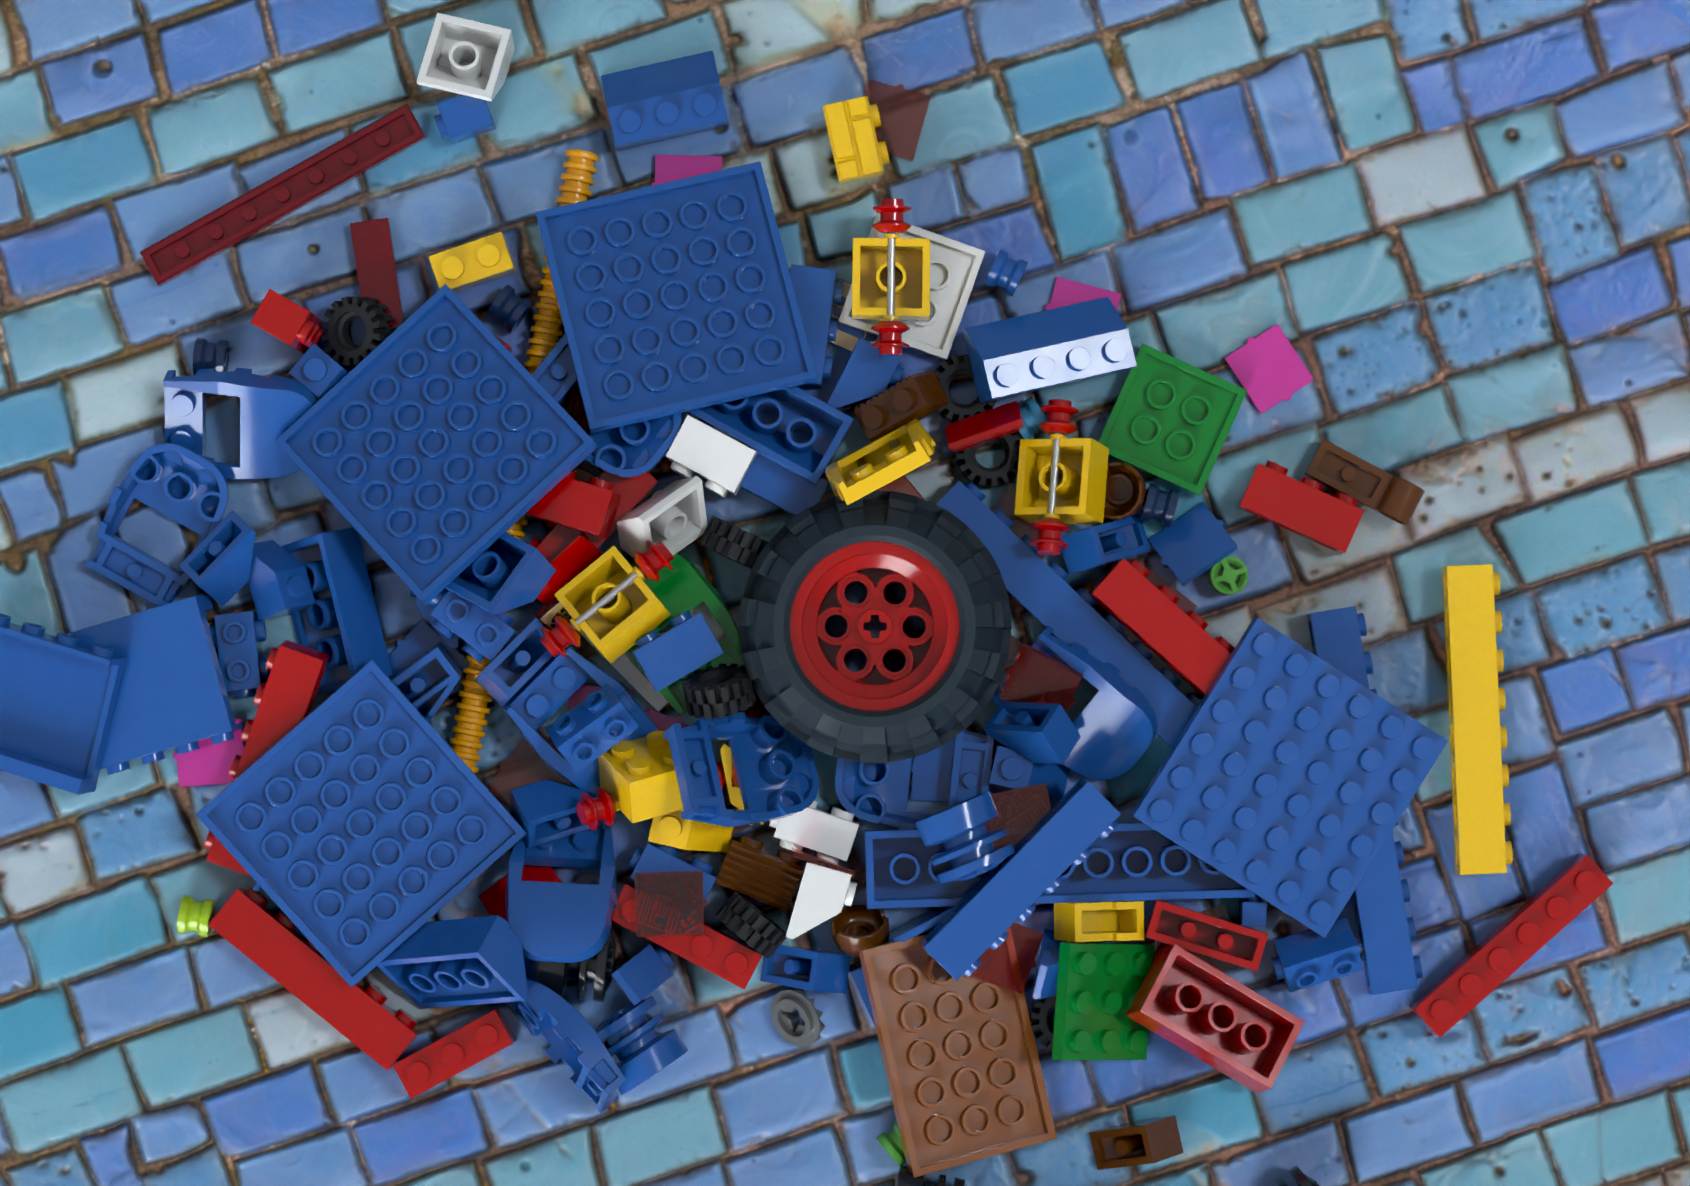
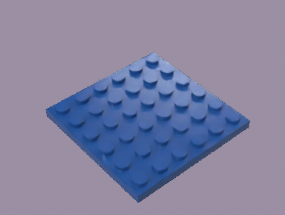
M761 161L536 212V219L590 434L817 381L813 359Z
M446 284L275 440L281 449L425 605L436 597L598 447L594 440Z
M1254 617L1130 815L1325 938L1448 740L1261 619Z
M373 659L196 813V816L351 988L527 834L516 819Z

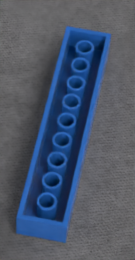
M1119 822L1117 827L1106 838L1101 839L1098 837L1088 847L1091 852L1081 864L1076 867L1071 864L1061 874L1064 879L1052 893L1047 895L1044 892L1034 904L1255 897V894L1143 822ZM1034 826L986 827L988 832L1006 829L1007 835H1012L1016 843H1018L1019 841L1014 834L1021 840L1019 834L1024 837V834H1027ZM918 829L865 830L867 909L956 906L989 871L965 881H949L941 884L937 874L952 868V864L949 860L933 866L931 860L945 850L943 843L925 846ZM1004 837L1000 838V840L1003 841L1004 843H1005L1006 840H1007V839L1004 838ZM1009 838L1007 844L1012 843L1013 846L1014 841ZM998 840L992 842L993 844L997 843L1000 846H1004V844H1002Z

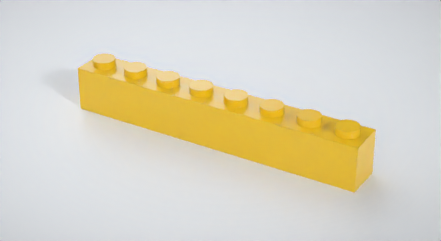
M1493 564L1442 567L1455 874L1507 873L1506 864H1512L1513 860L1511 841H1505V826H1510L1511 824L1510 804L1503 801V787H1509L1508 765L1502 764L1501 749H1507L1506 726H1500L1499 712L1505 710L1506 697L1504 687L1498 688V672H1503L1504 656L1503 650L1497 649L1496 634L1502 633L1501 611H1495L1494 595H1500L1499 572H1493Z

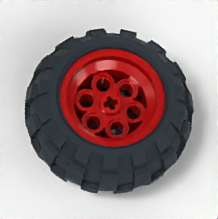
M873 491L849 505H846L845 501H841L838 496L822 501L797 514L774 535L763 548L751 569L741 600L739 630L742 658L749 679L753 681V687L765 708L782 727L806 743V745L830 756L863 763H888L917 757L944 745L965 730L980 715L996 691L1005 671L1011 643L1012 619L1010 602L1000 570L987 547L965 523L946 509L917 496L894 491ZM855 581L863 583L867 588V597L859 604L850 603L845 596L846 587ZM891 582H899L906 588L907 595L903 602L899 604H891L884 597V589ZM833 615L844 617L848 625L846 633L838 638L828 635L825 628L826 621ZM872 615H878L880 622L887 625L886 630L879 632L878 638H872L871 632L864 630V623L871 622ZM910 616H919L925 622V632L919 638H910L903 631V623ZM852 649L862 650L867 657L866 666L858 672L849 670L845 665V655ZM898 649L904 653L906 664L902 670L891 672L884 666L883 657L889 650Z

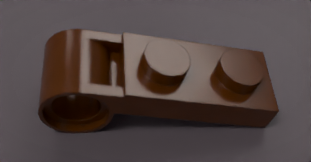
M1325 439L1322 440L1305 472L1311 478L1358 500L1359 503L1405 526L1408 525L1425 493L1423 489L1398 476H1393Z

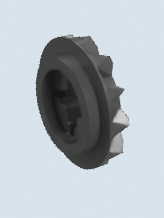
M792 987L782 990L774 996L771 1003V1016L776 1029L785 1040L795 1046L807 1047L821 1038L820 1032L825 1028V1025L820 1020L823 1012L815 1008V998L807 999L804 989L795 991ZM799 1017H801L802 1019H804V1021H803L802 1023L799 1021V1020H800Z

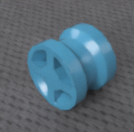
M1029 397L1024 401V406L1020 408L1026 424L1025 429L1018 431L1022 439H1034L1036 434L1044 432L1039 428V424L1047 421V417L1040 411L1039 405L1032 397Z

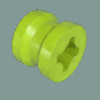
M183 895L177 918V933L186 934L189 931H195L200 936L209 937L212 928L208 924L214 918L215 900L195 901L192 896Z

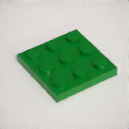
M1142 343L1135 358L1137 366L1130 369L1098 442L1109 448V456L1200 496L1247 390Z
M1060 942L1052 1059L1062 1061L1147 1060L1149 1029L1127 1017L1126 1013L1153 963L1154 944Z

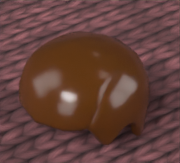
M1110 462L1107 469L1104 518L1124 520L1135 515L1143 506L1147 494L1146 484L1143 476L1132 465L1126 462Z
M865 905L847 906L831 922L833 941L841 951L851 956H859L858 950L886 943L889 933V918L885 917L882 908L867 909Z

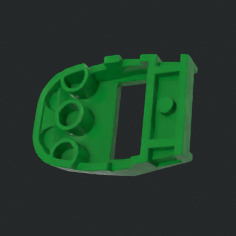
M680 553L674 554L675 559L669 563L674 570L666 567L659 571V582L650 580L645 573L643 574L646 577L644 582L671 614L653 630L659 633L670 625V620L687 610L691 611L704 602L727 637L718 642L724 653L697 669L706 670L707 666L712 665L714 668L718 667L719 664L725 663L726 666L732 663L738 664V666L744 665L740 630L731 616L725 600L717 588H714L705 579L700 570L687 557ZM635 560L630 563L632 567L637 566L639 568ZM635 644L628 651H626L625 654L632 663V665H634L639 670V672L645 677L643 671L641 670L633 654L631 653L632 651L639 648L637 644ZM686 675L658 691L679 716L687 711L682 687V680L686 678Z

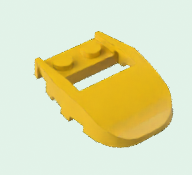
M914 419L828 465L825 474L835 496H838L841 501H845L846 505H849L931 461L930 455L934 454L935 450L933 447L936 446V443L920 421Z

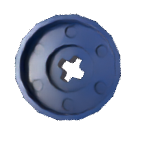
M989 791L915 822L925 846L940 843L944 845L945 850L931 860L933 866L949 860L952 864V868L937 874L941 884L973 878L997 867L1005 858L1015 853L1012 843L996 849L992 843L1006 836V829L988 832L985 824L999 815Z
M653 995L643 999L635 1006L632 1002L603 1020L595 1030L601 1041L606 1040L609 1044V1047L606 1049L611 1057L616 1055L619 1059L616 1065L626 1079V1082L618 1090L621 1095L640 1085L689 1050L675 1029L660 1035L656 1033L654 1028L666 1017L663 1011L649 1020L644 1015L646 1011L657 1004Z

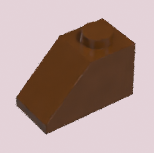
M1175 1115L1149 1118L1089 1132L1097 1170L1152 1164L1184 1153Z

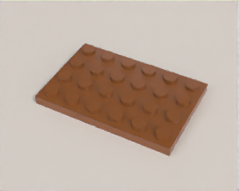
M1010 928L1006 930L1009 933L1006 940L995 950L989 947L979 957L981 960L979 967L967 978L962 975L957 981L919 944L929 932L919 934L904 943L902 941H891L858 950L906 1164L914 1178L1057 1138Z

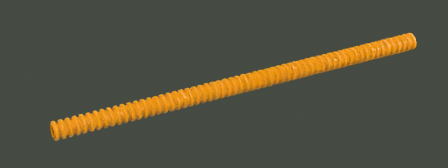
M572 148L566 150L565 156L568 157V161L563 162V168L566 169V172L562 173L560 177L564 182L563 185L558 187L561 197L556 198V203L559 204V207L586 201L587 198L592 197V191H589V188L594 186L595 182L591 179L592 174L597 172L594 163L599 162V156L595 153ZM548 263L547 267L542 268L545 278L540 279V285L543 288L537 294L538 297H541L540 302L535 304L538 313L533 315V320L536 321V324L531 326L530 329L534 334L533 338L528 339L531 349L526 350V355L529 356V359L524 361L523 365L531 375L565 334L561 331L563 323ZM525 515L511 526L506 533L518 539L525 537V532L522 531L523 526H527L528 522L524 520ZM466 655L465 660L469 661L468 667L463 669V672L466 673V678L461 679L464 689L459 691L458 694L462 699L461 703L457 702L456 708H459V714L454 715V720H457V724L452 726L451 731L455 732L454 738H450L449 743L452 744V749L474 773H478L479 768L475 767L476 761L481 760L478 751L483 749L484 745L480 741L481 737L484 738L486 732H483V726L488 725L485 715L490 714L491 709L487 708L488 702H492L493 697L489 696L490 694L475 679L491 661L485 657L480 663L471 655Z

